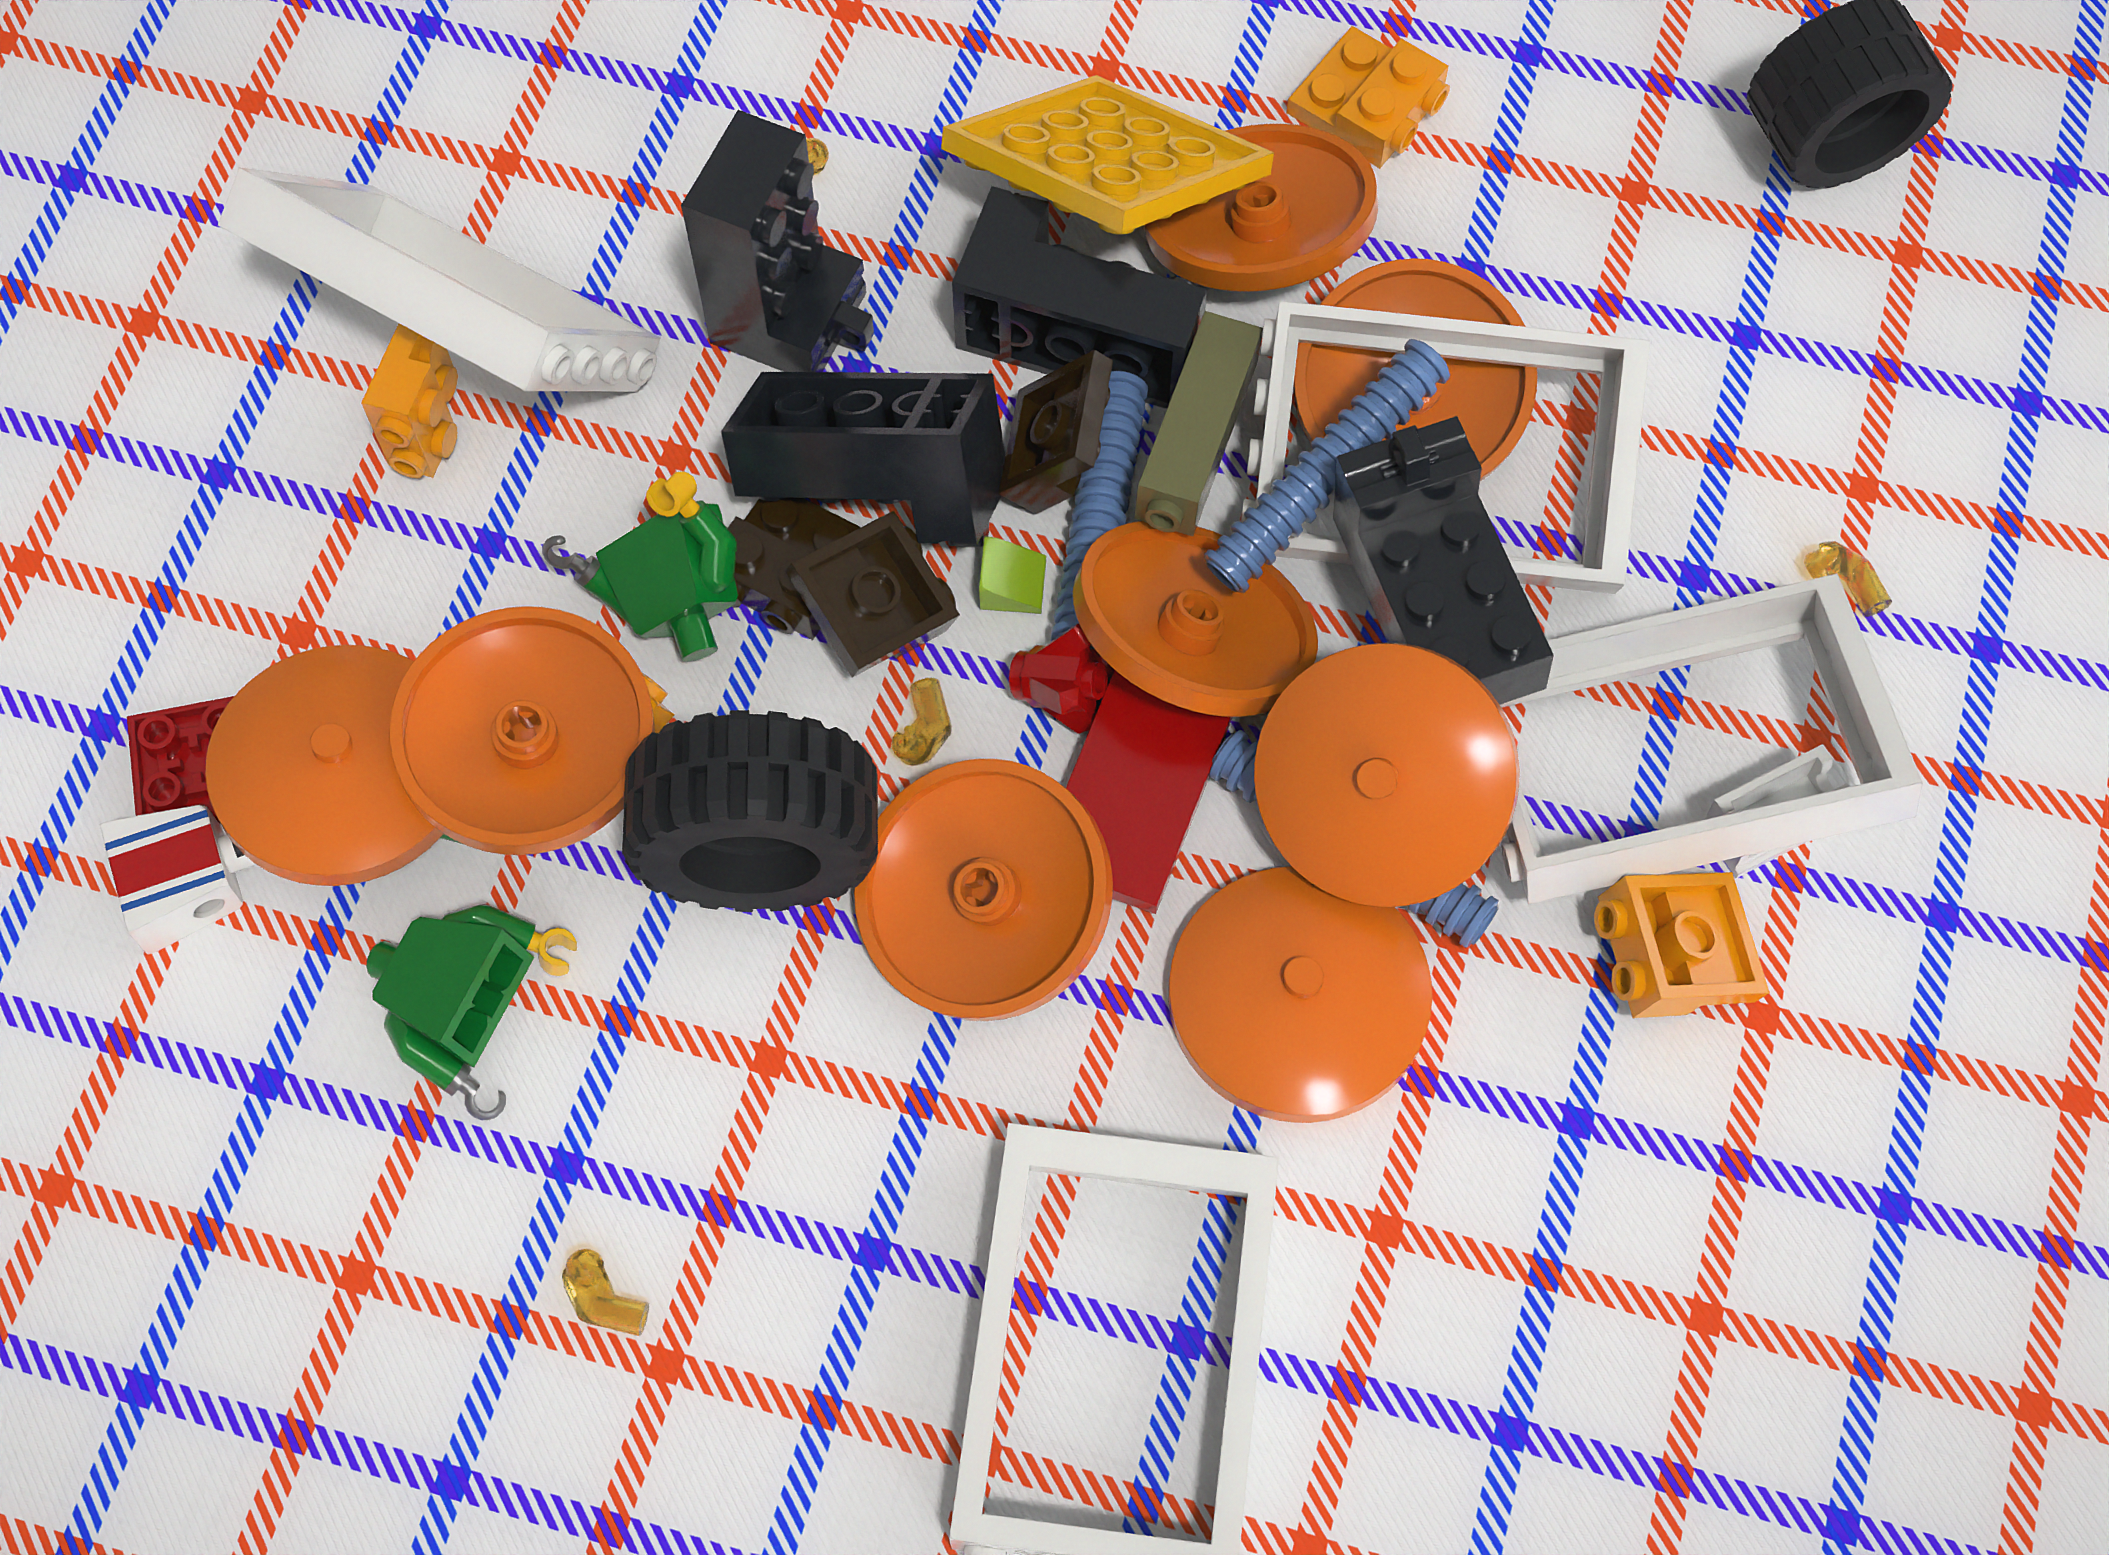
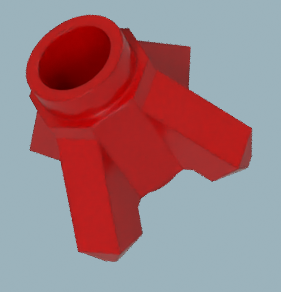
M1077 623L1045 646L1036 645L1030 651H1018L1011 662L1009 685L1015 699L1027 701L1034 708H1042L1071 730L1080 734L1090 730L1097 713L1096 701L1103 698L1107 689L1108 677H1112L1115 669L1095 649L1090 650L1091 643L1084 634L1080 624Z

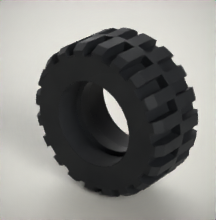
M731 710L729 715L714 716L712 712L695 715L692 721L686 723L677 720L664 725L659 734L652 732L644 738L627 761L625 767L622 854L632 873L638 880H642L647 888L655 893L664 891L669 899L681 903L691 901L699 903L702 908L717 910L719 907L735 908V912H753V909H770L771 912L789 910L790 906L795 905L809 907L821 904L823 898L831 897L835 899L846 894L851 886L857 887L865 879L876 862L878 855L877 768L864 747L857 740L853 741L847 732L837 727L825 728L821 721L805 716L800 720L789 718L787 713L768 711L767 715L749 714V710Z

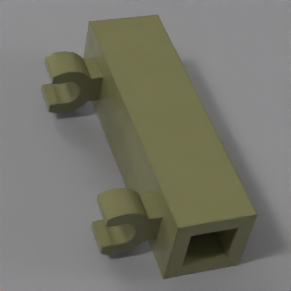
M1208 311L1204 312L1139 481L1134 519L1147 522L1151 527L1159 531H1177L1194 536L1257 366L1263 333L1262 327Z

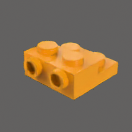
M1351 26L1289 97L1286 113L1309 127L1326 131L1346 140L1356 147L1369 163L1380 169L1395 151L1401 154L1408 148L1416 135L1418 123L1426 114L1434 116L1440 110L1450 91V86L1445 83L1449 66L1402 38L1393 48H1390L1356 27Z
M400 323L390 340L361 404L388 465L398 473L410 478H421L423 475L433 478L442 457L448 458L451 455L457 440V426L453 422L446 402H449L454 395L458 374L446 348Z
M1732 872L1624 876L1598 896L1599 903L1594 913L1595 928L1600 937L1610 939L1617 963L1612 971V987L1615 995L1620 1000L1628 1001L1632 1018L1688 1015L1702 1005L1755 1003L1770 993Z

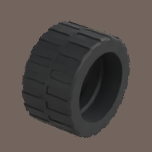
M1852 0L1844 5L1833 7L1823 12V14L1798 27L1799 29L1791 35L1786 36L1762 61L1760 68L1754 73L1750 82V89L1747 92V102L1749 103L1750 110L1793 181L1798 185H1805L1808 188H1830L1858 180L1871 172L1881 169L1895 158L1907 152L1941 118L1943 110L1948 106L1953 86L1948 73L1904 5H1901L1900 1Z

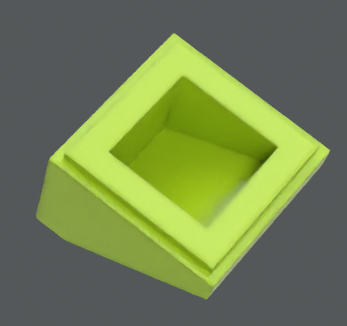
M985 536L979 585L980 609L1041 614L1046 555L999 538Z

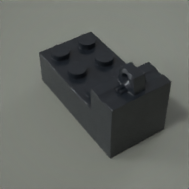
M737 110L681 204L710 344L783 372H823L838 344L865 351L874 335L873 316L858 308L867 293L866 283L862 277L864 272L863 259L823 245V237L819 235L817 224L819 203L817 200H814L812 187L814 166L812 163H809L806 135Z
M991 186L952 281L956 349L1043 374H1049L1090 351L1096 350L1113 360L1111 371L1129 372L1145 381L1148 386L1147 398L1144 400L1145 403L1167 409L1204 315L1207 289L1195 286L1188 280L1180 277L1167 278L1138 270L1123 261H1106L1081 254L1066 245H1049V202L1021 195L1020 193L1013 194L1011 191Z
M761 372L721 430L736 497H759L764 501H779L785 498H816L825 503L838 502L843 499H874L882 504H893L902 500H910L918 543L938 544L939 542L948 541L950 546L982 547L984 545V537L989 535V520L1001 498V495L998 493L1006 456L994 377L991 373Z
M1455 416L1417 429L1416 425L1393 432L1389 439L1336 456L1333 520L1387 642L1415 645L1449 657L1476 676L1491 692L1499 705L1546 689L1554 654L1478 495L1482 467L1468 442L1458 417Z

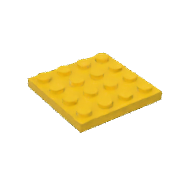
M1098 75L943 126L941 143L942 150L963 159L966 166L976 170L989 171L1008 180L1009 186L1014 189L1032 191L1053 201L1052 204L1055 208L1083 215L1097 222L1099 228L1103 231L1120 235L1129 234L1135 228L1158 219L1169 218L1175 212L1196 204L1207 203L1213 197L1231 190L1242 189L1248 183L1271 175L1274 152Z

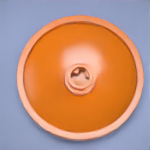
M1258 124L1237 127L1225 131L1274 152L1271 175L1248 183L1242 189L1231 190L1213 197L1207 203L1196 204L1175 212L1169 218L1158 219L1144 225L1147 242L1155 257L1167 269L1183 279L1205 287L1227 291L1253 292L1285 288L1309 281L1331 271L1361 248L1371 234L1377 220V183L1374 171L1365 156L1349 142L1334 134L1312 127L1293 124Z
M1399 259L1366 268L1339 284L1320 303V305L1526 327L1512 304L1488 281L1460 266L1432 259ZM1299 343L1293 385L1294 401L1299 421L1310 444L1316 437L1324 438L1326 436L1324 430L1329 423H1339L1338 414L1340 411L1353 408L1351 405L1352 399L1356 395L1364 396L1366 394L1364 388L1369 381H1379L1377 375L1383 367H1392L1391 359L1396 354L1395 352ZM1443 358L1449 368V380L1445 384L1436 383V393L1431 398H1422L1424 402L1423 407L1418 412L1410 410V420L1406 425L1397 424L1395 427L1397 431L1416 425L1417 429L1457 416L1465 431L1468 442L1482 467L1480 481H1482L1494 472L1511 454L1529 423L1537 392V368Z
M1138 521L1115 527L1097 538L1085 554L1074 581L1073 605L1076 617L1087 639L1100 656L1119 674L1147 693L1178 707L1199 713L1226 717L1252 716L1269 712L1285 688L1299 674L1314 664L1318 652V635L1313 616L1300 593L1273 565H1266L1264 563L1261 567L1263 571L1262 576L1258 580L1250 578L1247 581L1249 589L1243 594L1229 589L1207 567L1204 554L1208 549L1216 551L1219 548L1217 541L1222 536L1221 534L1198 526L1194 536L1177 531L1163 532L1151 527L1147 522Z
M522 606L493 610L467 619L445 631L419 654L409 667L396 692L390 715L389 743L396 772L408 797L416 809L434 827L455 841L485 852L504 855H528L554 851L583 840L603 828L624 809L625 767L627 761L643 739L652 732H655V723L650 694L644 676L633 657L615 637L600 626L578 615L546 607Z
M1402 643L1365 644L1344 649L1321 659L1299 674L1285 688L1268 713L1260 733L1254 762V783L1259 811L1266 830L1282 856L1299 874L1323 891L1338 898L1368 906L1397 907L1425 902L1441 896L1470 878L1487 862L1504 838L1513 818L1519 792L1520 768L1514 735L1508 719L1491 692L1476 676L1449 657L1423 647Z
M364 645L320 647L292 655L273 664L252 678L238 691L224 709L212 732L206 756L205 776L208 795L216 816L232 843L242 854L266 871L298 883L318 886L351 885L385 876L404 867L426 852L444 834L428 822L416 809L399 779L391 755L389 743L391 709L399 685L414 662L413 660L392 651Z
M1001 759L965 760L943 766L920 777L903 789L878 817L877 859L865 879L855 887V912L858 928L870 958L886 980L901 994L918 1005L948 1017L967 1021L1003 1020L1025 1014L1048 1003L1068 988L1087 967L1096 953L1107 927L1112 905L1113 879L1110 857L1103 835L1087 808L1069 790L1045 773L1024 764Z
M1292 866L1262 870L1244 876L1216 892L1197 910L1183 930L1174 952L1168 986V1003L1172 1026L1181 1050L1197 1074L1215 1092L1236 1106L1258 1116L1292 1123H1313L1341 1118L1360 1111L1387 1094L1401 1080L1416 1058L1427 1032L1432 1007V981L1429 965L1419 939L1397 908L1362 905L1338 898L1309 882Z

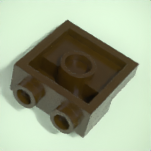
M1092 350L1018 390L998 494L1035 514L1074 496L1080 482L1081 473L1094 467L1101 450L1099 437L1104 409L1110 398L1109 381L1113 360L1096 350Z
M759 498L744 520L736 516L728 527L737 540L734 578L738 597L733 607H739L743 604L761 613L764 620L776 630L785 634H793L796 631L814 640L821 628L789 579L786 570L792 562L861 527L805 498H785L779 501H764Z
M895 511L792 562L786 570L789 579L852 678L892 656H895L897 659L945 633L960 616L950 587L944 580L935 576L923 557L922 546L917 541V535L909 527L903 526Z

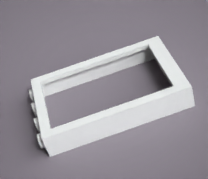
M241 167L237 171L218 226L524 391L639 392L640 387L650 379L657 363L655 351L661 337L373 185Z
M1279 301L1276 320L1264 319L1260 355L1271 356L1272 362L1270 380L1260 378L1257 380L1253 415L1265 416L1263 440L1252 438L1250 440L1247 475L1258 476L1256 500L1244 499L1242 523L1246 520L1244 512L1249 507L1256 509L1259 506L1258 497L1262 493L1270 495L1273 492L1271 484L1274 480H1283L1298 342L1405 354L1404 346L1409 339H1415L1428 344L1442 358L1601 374L1581 564L1508 556V559L1520 584L1616 594L1625 585L1651 340ZM1302 533L1299 537L1290 536L1288 538L1290 545L1285 551L1277 550L1274 553L1277 557L1353 565L1341 537Z
M1838 573L1547 640L1554 654L1547 688L1501 704V708L1804 639L1861 784L1542 856L1519 781L1516 808L1506 832L1509 843L1502 844L1501 848L1509 881L1512 883L1521 880L1528 904L1612 886L1624 876L1666 874L1911 819L1917 816L1923 781Z
M1008 1123L949 1536L952 1550L964 1551L963 1555L1240 1554L1279 1157ZM1029 1170L1247 1198L1211 1544L982 1514Z

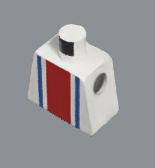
M195 805L110 820L99 824L127 932L147 955L158 952L239 910L243 905V898L235 872L255 866L256 864L242 854L232 843L228 835L224 834L221 825L207 806Z

